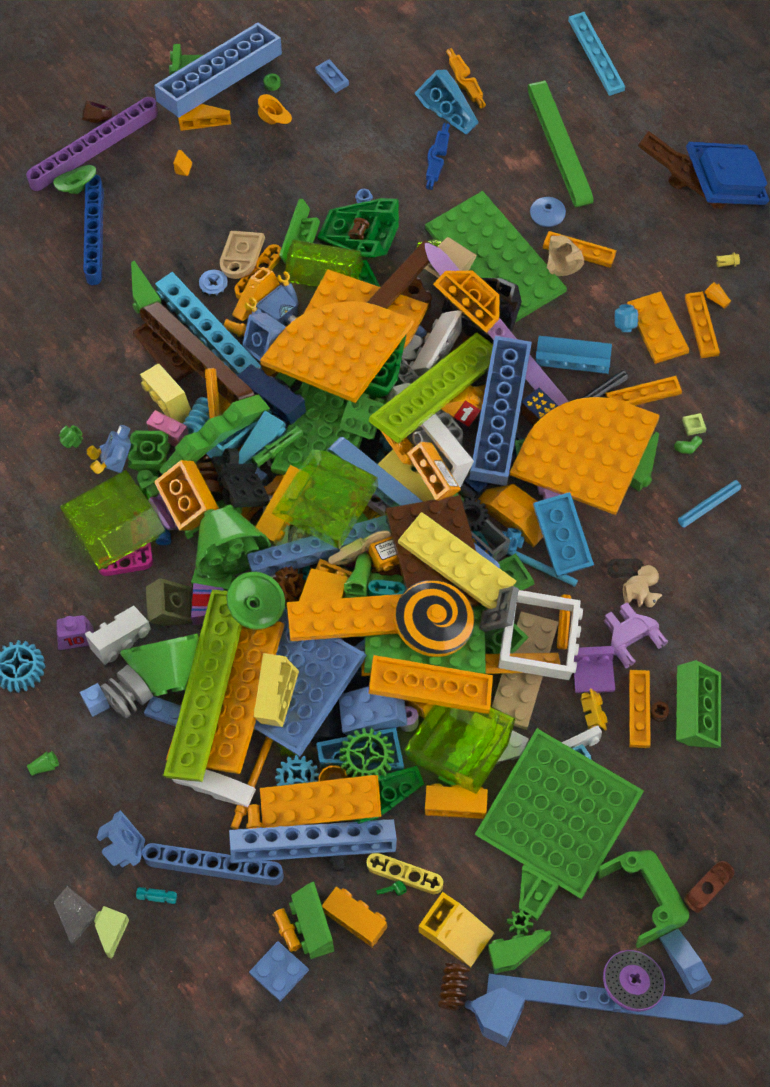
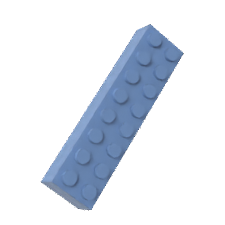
M260 23L254 24L155 84L156 101L178 118L281 55V38Z
M495 336L473 454L474 462L471 466L469 480L507 486L532 342Z

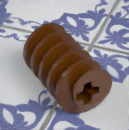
M446 963L447 967L443 970L445 975L442 977L444 984L441 985L443 992L439 995L441 1001L438 1002V1006L443 1009L458 1011L460 1010L459 1006L465 1005V1002L461 1001L460 998L466 997L467 994L461 992V989H468V986L462 982L469 980V977L465 976L464 973L470 972V969L461 964Z

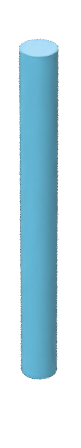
M508 550L506 554L511 556L516 553L521 562L574 587L577 585V579L567 574L556 577L552 567L518 551Z

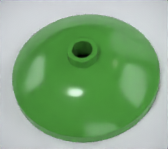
M247 572L238 576L231 583L227 592L226 600L230 614L239 624L250 629L261 630L271 627L281 618L285 609V597L280 585L272 577L264 573ZM249 603H254L255 607H251Z

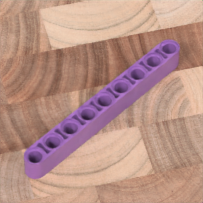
M152 97L143 98L29 169L26 176L30 188L34 191L42 190L53 183L57 176L77 168L155 119L158 115L155 99Z

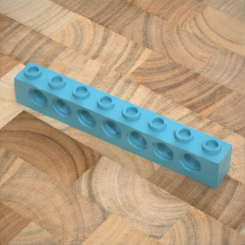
M173 272L155 283L156 293L161 301L164 300L168 309L171 312H175L182 324L185 323L189 331L193 335H197L202 343L237 376L250 364L256 368H261V365Z

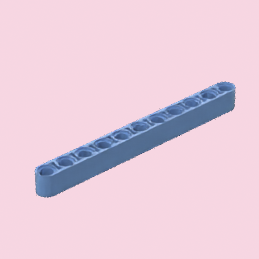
M339 437L327 450L332 460L390 507L423 502L344 437ZM474 543L476 552L500 568L495 559Z

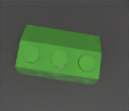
M311 882L291 895L292 902L289 905L292 915L297 914L298 922H295L298 934H303L305 940L301 942L304 954L309 953L310 959L334 952V946L315 883Z

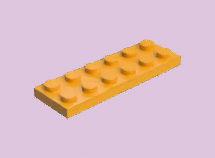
M402 594L287 602L290 641L398 634L394 616L397 603Z
M373 655L368 694L489 714L493 675Z
M378 775L260 788L263 828L381 817Z

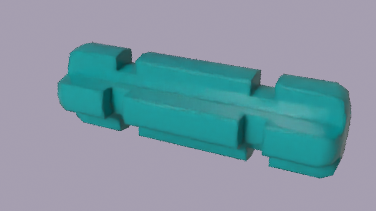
M138 887L136 897L140 900L147 898L148 901L163 903L166 901L167 903L175 904L177 893L151 888L147 890L146 888Z

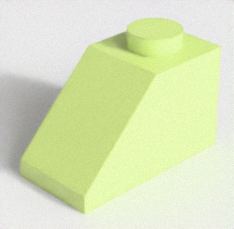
M103 906L102 911H98L94 923H96L95 927L105 953L112 959L129 919L126 914Z

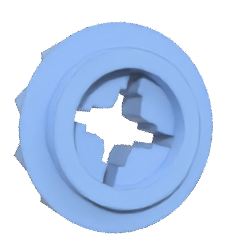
M208 270L201 275L199 286L203 293L206 292L209 296L211 294L218 295L219 292H224L228 281L223 272ZM210 281L217 282V286L211 285Z

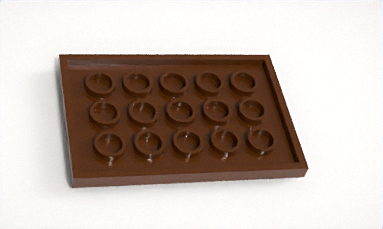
M457 495L441 500H429L386 508L385 514L406 590L410 586L425 580H439L457 587L401 546L398 540L422 512L476 551L461 496ZM457 587L465 594V596L470 601L472 607L482 605L473 597L464 592L462 589Z

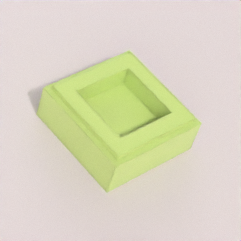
M701 413L683 417L682 421L687 436L706 432Z

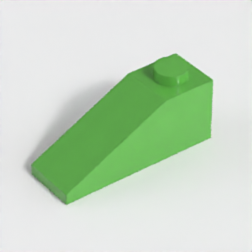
M131 262L134 304L132 305L138 314L144 306L155 302L162 303L160 297L136 262Z
M655 432L650 438L630 483V486L637 491H640L643 487L646 488L652 481L651 474L659 438L658 432Z

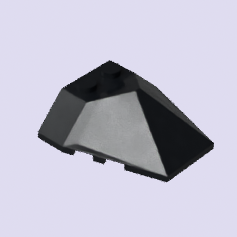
M481 278L500 295L499 318L512 332L522 303L518 285L503 278ZM445 298L442 308L443 313L459 310ZM462 313L461 328L467 336L472 337L475 333H478L492 344L494 343V340L488 333L479 328Z

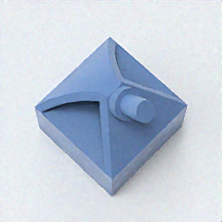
M267 313L251 314L248 318L242 346L249 354L260 361L286 326Z
M501 987L476 1000H467L465 1008L475 1013L484 1037L506 1047L523 1011L525 998Z

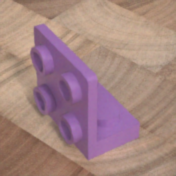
M613 646L579 648L578 655H574V662H577L576 672L574 673L576 694L590 693V688L596 693L615 691L612 662L614 656Z

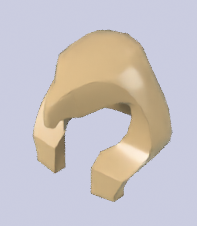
M551 236L549 260L546 267L549 272L556 276H567L580 270L584 265L582 251L565 236Z

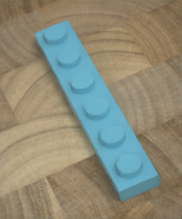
M585 12L569 16L568 21L608 95L625 91L622 79Z

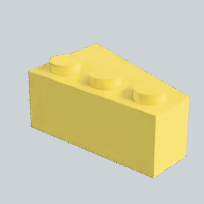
M160 364L141 373L143 389L149 392L153 401H156L166 416L183 424L186 417L189 416L191 408L181 387Z
M263 653L254 708V717L261 724L283 727L299 674V670L285 656Z

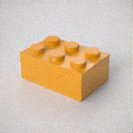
M181 460L154 481L179 530H194L200 525L205 511L219 509L194 461Z

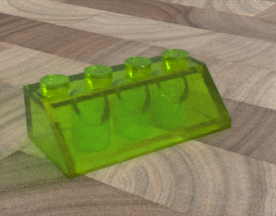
M292 240L287 253L285 271L290 275L289 282L318 287L327 269L358 279L363 266L361 251Z

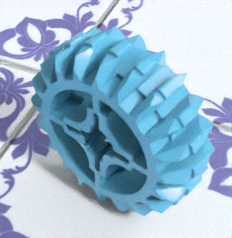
M18 640L16 645L10 642L7 648L3 645V651H0L1 687L3 689L7 688L10 692L15 688L18 693L21 688L27 692V686L29 685L34 688L33 682H40L39 676H44L42 669H45V664L43 663L45 659L41 655V651L36 649L34 644L29 646V643L26 641L21 644ZM22 655L31 657L33 661L23 659ZM4 672L14 674L15 678L7 677L4 675Z

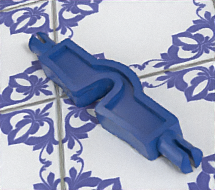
M443 123L442 130L437 133L435 144L428 151L429 166L426 173V180H428L426 188L428 190L429 186L430 190L433 189L434 182L438 181L444 165V160L436 156H445L447 154L450 133H448L450 125L448 123L447 125Z

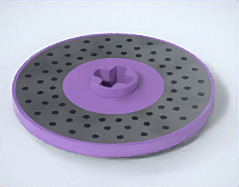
M625 950L613 955L605 965L603 971L605 989L611 999L619 1006L627 1010L641 1012L653 1008L662 999L665 991V978L658 964L648 955L639 951ZM633 978L637 979L635 984L631 982Z

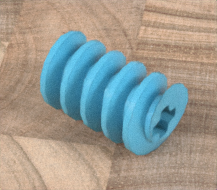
M198 398L192 410H190L189 416L183 422L187 426L189 434L194 432L195 427L203 426L210 419L208 398Z

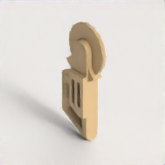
M379 531L364 539L359 538L342 547L340 552L329 557L328 562L332 565H348L356 561L360 554L366 553L369 550L370 544L391 537L390 531Z

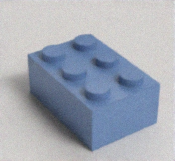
M369 687L343 693L339 698L342 732L347 736L349 734L354 736L355 730L362 734L363 728L366 729V733H369L371 728L374 731L407 725L405 702L403 699L368 694Z

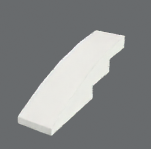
M209 770L205 771L203 782L172 779L177 784L192 787L195 791L212 795L215 799L244 807L249 806L256 791L252 786Z

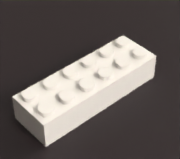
M410 383L394 386L386 401L389 402L407 388ZM434 414L409 434L407 438L414 446L420 442L432 443L455 481L461 487L474 460L437 415Z

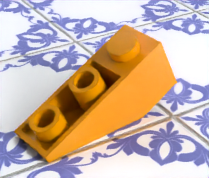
M262 267L250 277L232 313L233 317L241 321L248 319L249 315L252 314V310L244 308L246 302L252 306L248 299L252 297L258 303L280 286L273 271Z

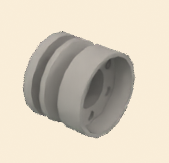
M128 665L116 673L120 681L119 683L110 678L108 682L111 688L106 683L100 686L110 706L124 718L131 715L128 708L132 712L137 710L133 702L134 700L143 705L153 697L146 683Z

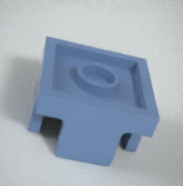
M120 810L114 814L110 822L99 828L97 839L101 841L109 837L113 842L102 850V854L113 866L119 864L121 867H124L129 863L134 866L140 862L145 838Z

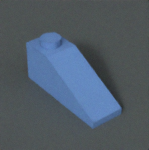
M679 929L660 937L665 950L690 995L710 985L712 979L708 971Z

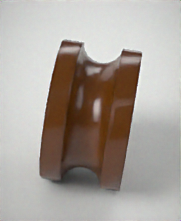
M664 702L654 703L650 712L652 719L658 722L666 720L669 714L668 705ZM657 708H661V710H664L663 715L655 713L657 711Z

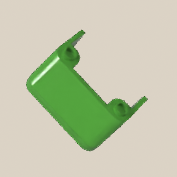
M653 851L627 852L599 866L598 879L621 868L629 873H635L640 870L660 905L652 914V920L656 928L638 936L636 942L637 949L687 923L689 911Z

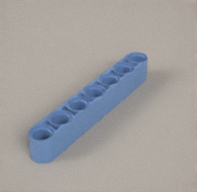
M155 843L147 844L142 850L146 864L155 868L266 885H278L284 878L281 865L274 861L231 863V856L228 854ZM151 852L158 853L155 858H148V855ZM171 855L178 856V858L175 861H168V858ZM191 858L198 859L194 865L188 864V861ZM217 861L218 865L216 867H208L210 862ZM237 864L238 868L235 871L228 870L229 866ZM252 867L259 869L255 874H250L248 871ZM272 870H277L279 872V874L276 877L269 876V873Z

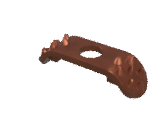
M719 861L687 893L684 901L689 906V909L699 913L733 878L734 868L728 862ZM708 882L713 886L711 894H705L702 891L703 883Z

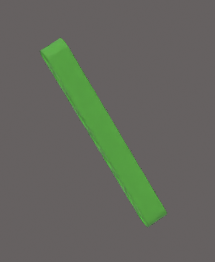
M546 81L528 84L530 99L574 207L592 204L593 195Z

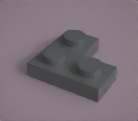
M511 586L499 590L496 608L482 612L480 630L487 632L512 626L519 592L518 588Z

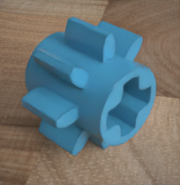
M508 528L507 532L502 531L511 540L508 548L509 551H516L517 547L522 548L524 536H521L522 532L520 530Z

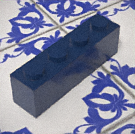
M250 364L238 375L252 389L254 395H260L272 413L289 425H292L306 412L305 400L302 396L291 392L286 385L283 386L278 383L273 376L269 377L261 368H256Z

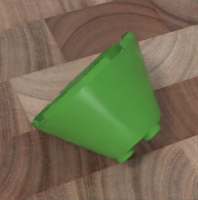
M227 505L217 510H207L204 512V517L199 527L196 570L200 576L204 574L209 579H220L229 577V574H240L250 569L247 554L270 548V541L264 533L238 513L232 505Z
M197 633L120 650V654L146 683L153 696L167 694L168 689H172V692L186 689L199 636Z

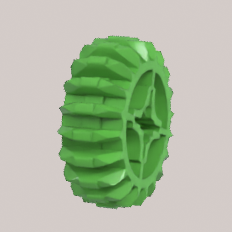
M365 728L362 729V734L355 730V738L349 734L347 738L350 742H342L346 748H340V753L344 755L339 757L340 761H346L341 765L342 769L348 768L346 775L354 773L353 778L378 775L380 773L385 777L387 774L385 770L390 771L392 768L388 763H394V759L389 757L394 755V750H388L392 747V743H386L388 737L384 736L381 739L382 732L378 731L374 735V729L372 728L370 729V734L366 733ZM366 741L363 748L352 750L356 744ZM373 742L380 746L384 756L379 755L378 752L372 749ZM369 747V753L371 758L369 757L365 764L364 755ZM350 756H355V759L361 761V769L352 763ZM382 762L377 768L368 770V766L371 763Z

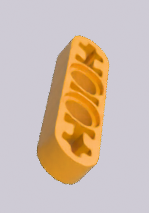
M269 245L259 256L254 270L249 275L241 278L236 284L235 295L238 299L242 295L240 290L244 291L249 277L261 269L259 267L261 263H267L269 265L267 269L271 271L281 260L279 256L281 247L279 245Z

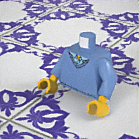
M284 272L285 280L280 275L277 277V280L283 283L284 286H278L258 303L256 299L249 298L248 300L252 303V306L246 302L244 308L252 310V314L267 313L284 326L286 324L289 325L297 318V307L299 305L297 294L292 284L288 282L290 278L289 273Z
M120 425L117 432H110L106 443L101 445L99 449H96L93 445L87 449V455L91 459L95 460L99 456L101 457L102 464L96 460L90 465L94 473L99 474L104 468L119 473L122 472L131 447L128 437L129 427Z

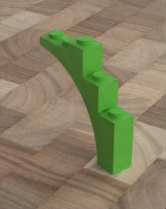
M259 394L233 402L223 415L210 418L198 432L185 435L175 447L176 451L159 471L163 475L181 460L194 461L196 463L220 442L240 429L259 421L264 411L268 412L269 406Z

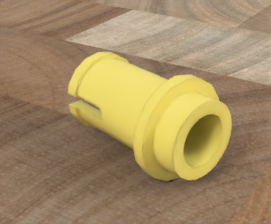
M735 252L732 255L716 256V260H718L716 261L717 267L730 265L736 267V265L740 264L739 254H735Z

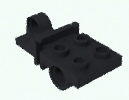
M226 448L222 456L212 457L211 461L218 473L217 481H220V486H224L222 498L226 505L239 508L260 507L269 504L270 499L258 474H255L258 467L256 463L239 464V452L236 448Z

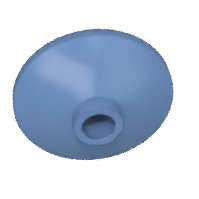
M553 197L537 199L530 209L533 221L543 227H553L560 224L565 218L566 213L563 203Z

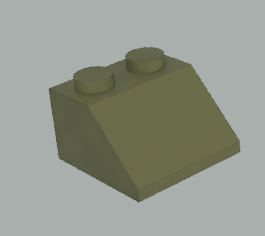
M162 578L146 586L147 618L150 623L161 626L192 623L191 587Z

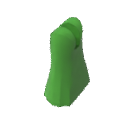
M362 553L357 557L355 569L344 584V592L346 593L344 598L367 597L368 582L372 571V559L369 554Z

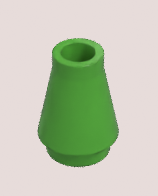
M46 751L32 763L28 764L27 768L33 776L38 773L55 770V767L59 766V762L53 751L49 753Z

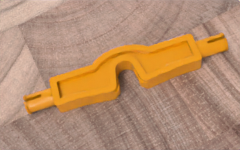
M452 48L448 49L446 53L449 56V64L455 73L456 83L467 92L472 102L476 101L479 108H484L486 103L482 99L483 92L476 78L465 79V77L470 75V68L465 64L460 55L454 53Z

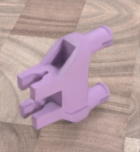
M625 603L621 605L620 608L622 610L619 612L624 618V622L620 623L615 615L610 612L605 615L604 623L612 633L611 646H613L614 655H617L624 667L628 668L629 664L632 666L636 662L626 649L628 646L645 636H649L657 648L660 649L668 643V640L660 632L659 624L656 620L636 614L631 606Z

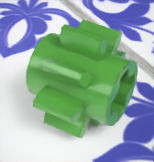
M74 425L70 428L65 426L60 431V442L66 448H71L72 446L77 448L82 443V432L78 427Z
M523 909L517 914L512 911L513 919H507V923L512 925L509 928V932L514 931L517 935L522 933L528 935L527 927L533 928V923L528 922L531 914L526 916L523 913ZM517 920L519 922L524 921V926H522L521 924L516 925Z

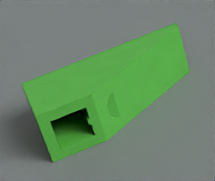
M542 929L534 931L533 935L524 936V934H518L510 940L496 939L492 941V944L488 946V952L494 974L515 970L550 939L551 932H545Z

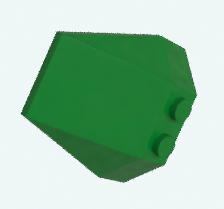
M380 198L330 209L319 232L318 239L360 257L387 255L399 227L398 199ZM358 217L367 220L369 223V228L363 234V240L351 239L348 236V232L354 226L355 218Z

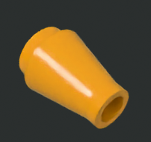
M713 282L704 292L707 298L723 308H726L731 303V300L720 284Z

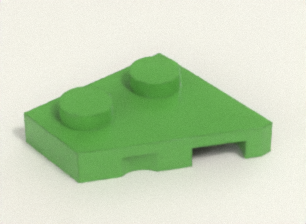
M523 865L519 911L523 909L524 914H531V918L538 921L556 892L558 884L530 867Z

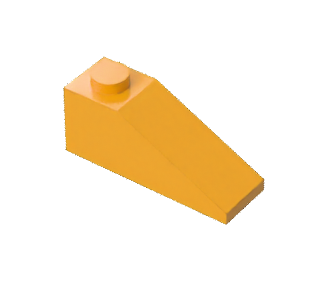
M200 104L178 118L180 131L231 124L229 110Z

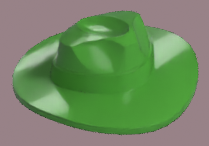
M86 165L63 173L54 179V186L59 191L78 194L84 190L85 184L96 175V168L92 165Z

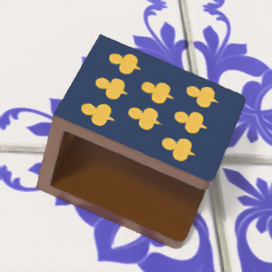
M538 388L521 401L520 414L534 426L545 414L558 405L543 390Z

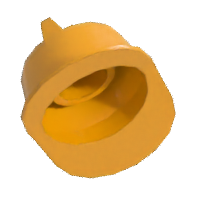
M263 94L258 98V115L263 121L271 125L276 123L288 124L291 122V114L275 97Z

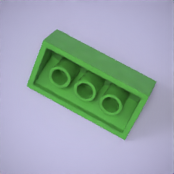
M697 660L678 665L676 740L688 746L721 747V672Z

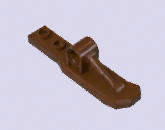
M648 131L638 144V147L669 169L672 174L668 180L670 185L676 189L688 186L706 199L690 157L676 152ZM727 203L710 204L713 208L723 209Z

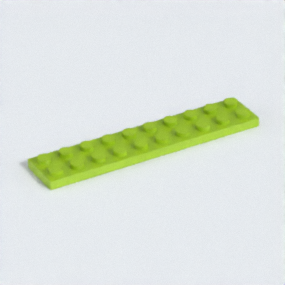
M475 333L373 413L369 418V422L395 442L400 443L489 370L493 344L480 334Z
M211 591L163 774L166 778L203 782L242 630V625L229 612L226 600L228 591Z

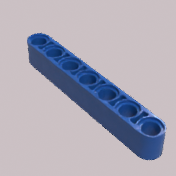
M97 174L85 184L83 270L86 281L90 285H97L102 281L104 190L101 178Z

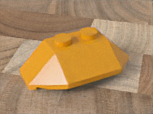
M445 271L433 284L452 304L486 333L499 320L500 295L474 271Z
M515 484L487 489L478 498L481 500L480 504H485V509L487 508L490 516L507 528L520 530L522 532L521 536H524V541L532 547H535L543 538L533 507V503L538 501Z

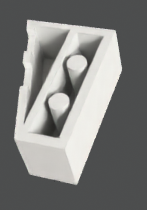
M135 606L115 616V621L107 625L104 622L99 626L101 629L91 633L89 631L85 633L90 649L104 665L115 661L120 654V650L130 649L135 641L139 638H144L149 633V630H151L149 621Z

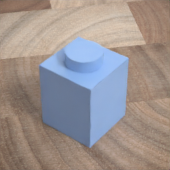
M98 683L80 692L92 717L110 708Z

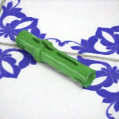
M296 425L272 444L264 446L261 452L251 457L253 463H256L259 468L270 458H275L277 453L303 436L302 430Z

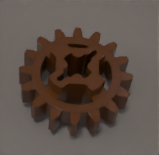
M286 566L279 569V571L275 572L276 577H273V579L280 585L285 597V606H287V602H297L300 600L306 580H303V573L298 574L297 568L293 570L292 566Z

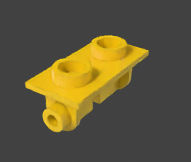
M590 688L591 694L588 692L583 693L580 698L583 711L585 713L588 711L592 712L585 715L587 727L591 729L598 725L607 730L605 723L608 720L601 708L603 704L601 695Z

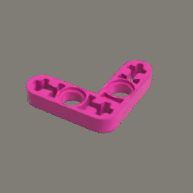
M135 517L130 523L134 552L100 558L97 562V568L101 575L111 576L146 570L152 566L153 555L149 527L145 518ZM139 523H141V525H142V526H141L142 533H140V534H139L138 528H137V526H138ZM141 539L147 541V544L143 547L137 546V542ZM145 552L146 562L142 563L141 553ZM128 559L130 564L127 567H122L120 562ZM115 561H116V564H117V567H118V568H115V567H114V562H115ZM105 563H108V569H104Z

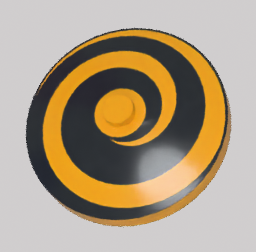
M425 580L410 586L401 595L394 616L397 632L405 644L414 651L431 657L448 656L460 650L469 640L475 623L472 605L465 594L457 587L439 580Z

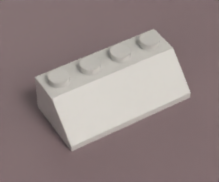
M462 311L442 313L440 318L434 321L432 332L426 335L424 346L418 349L416 360L412 361L409 365L418 377H421L449 354L461 333Z

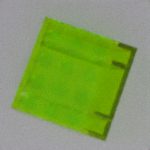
M311 450L272 514L340 549L376 491L378 477L328 451Z
M127 470L60 506L66 522L99 571L166 532L153 507Z
M434 705L404 750L409 761L477 794L507 748L515 718L491 706L489 714Z

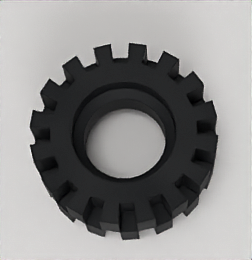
M472 497L471 500L465 498L464 501L462 500L465 511L471 510L477 514L476 521L468 522L470 531H481L484 521L488 519L487 508L485 509L484 503L480 504L481 500L478 499L476 502L474 501L475 498Z

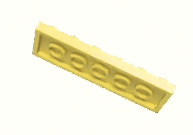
M422 512L398 540L401 546L488 609L496 608L500 589L514 586L516 583L515 579Z

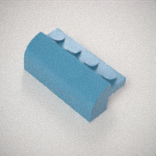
M539 335L536 363L539 366L608 374L612 344Z

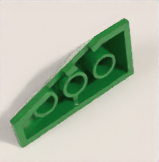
M406 335L363 392L370 395V399L375 400L376 397L380 398L388 395L397 382Z
M417 766L388 773L385 777L379 776L381 816L424 785ZM379 817L357 819L355 821L361 824L378 819Z

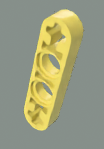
M372 853L367 858L368 870L376 875L393 881H401L407 886L430 894H438L443 889V879L436 873L379 853ZM376 859H379V863L384 866L385 862H388L386 872L383 871V866L377 865L374 868L371 861L375 862ZM398 865L401 868V872L398 875H392L389 872L391 866ZM410 873H419L420 880L417 882L410 881ZM424 875L427 876L426 881L433 882L435 879L437 880V884L439 886L431 888V884L428 882H425V885H421L424 880Z

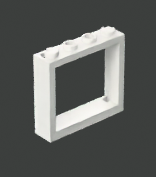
M519 590L517 602L572 612L566 666L510 656L513 620L512 626L503 628L498 668L569 680L577 668V662H574V655L577 656L579 644H576V637L579 638L581 626H578V620H581L583 615V608H580L581 601Z

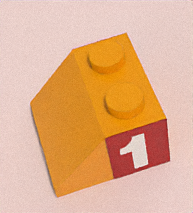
M470 385L441 408V410L449 413L469 427L482 409L484 393L478 387Z

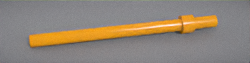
M267 736L247 784L254 788L273 742ZM237 805L234 811L236 814L231 828L235 830L239 829L243 816L247 814V807Z

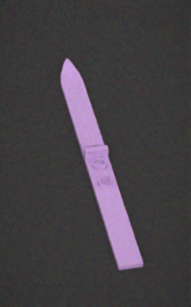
M425 243L427 257L440 276L445 271H460L445 252L430 243ZM500 318L487 332L493 340L495 336L517 339ZM529 354L525 379L535 390L538 388L543 390L558 406L569 402Z

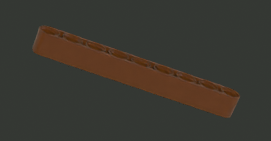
M155 302L140 309L142 320L205 380V369H216L218 392L230 404L255 396L252 389L162 304Z

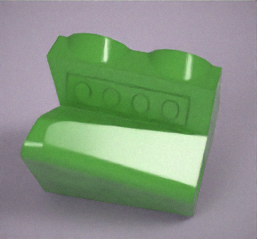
M135 430L130 436L131 447L128 454V467L138 472L149 470L153 476L158 477L160 474L159 470L166 463V457L171 446L168 443V434L163 431Z

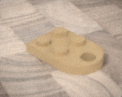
M230 231L220 258V267L227 277L233 279L243 278L254 270L265 240L264 233ZM239 267L237 271H232V269Z

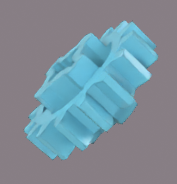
M295 755L294 760L287 757L288 763L281 762L282 769H276L277 774H279L275 776L276 781L279 782L277 786L318 782L319 773H316L318 768L313 766L312 760L306 762V756H303L301 760L298 759L297 755ZM309 772L311 774L310 781L306 778ZM285 773L289 777L286 783L284 781Z

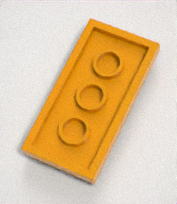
M661 291L627 302V304L633 305L638 310L637 328L655 364L689 353V347Z

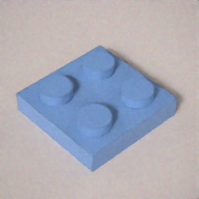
M277 941L249 971V974L281 1002L309 969Z

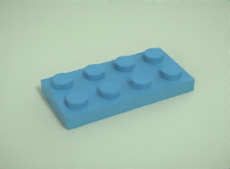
M565 493L533 503L556 577L592 567L594 563L571 493Z

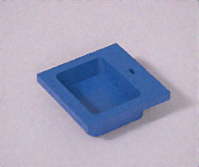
M688 142L686 148L708 203L766 205L770 201L765 190L767 181L755 152L750 150L747 145Z

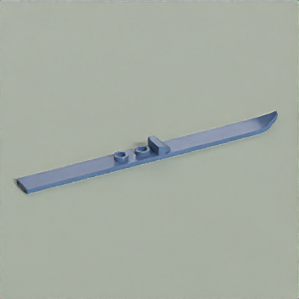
M489 974L487 993L502 987L525 998L526 1001L714 1025L729 1024L743 1017L740 1011L725 1004L663 996L659 1003L649 1010L636 1012L627 1010L615 1003L605 988Z

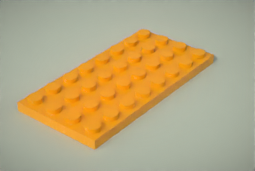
M277 621L271 627L261 630L242 626L207 769L236 774L241 773L257 720L254 717V708L263 653L276 655L285 626L283 622Z

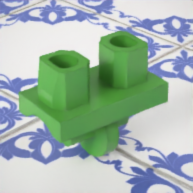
M142 470L137 475V481L140 484L139 491L141 495L146 494L148 499L150 497H157L160 494L154 483L158 477L153 476L149 470Z

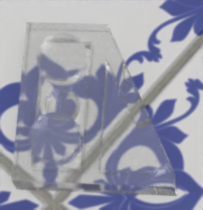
M68 886L54 901L68 939L73 944L92 923L98 911Z

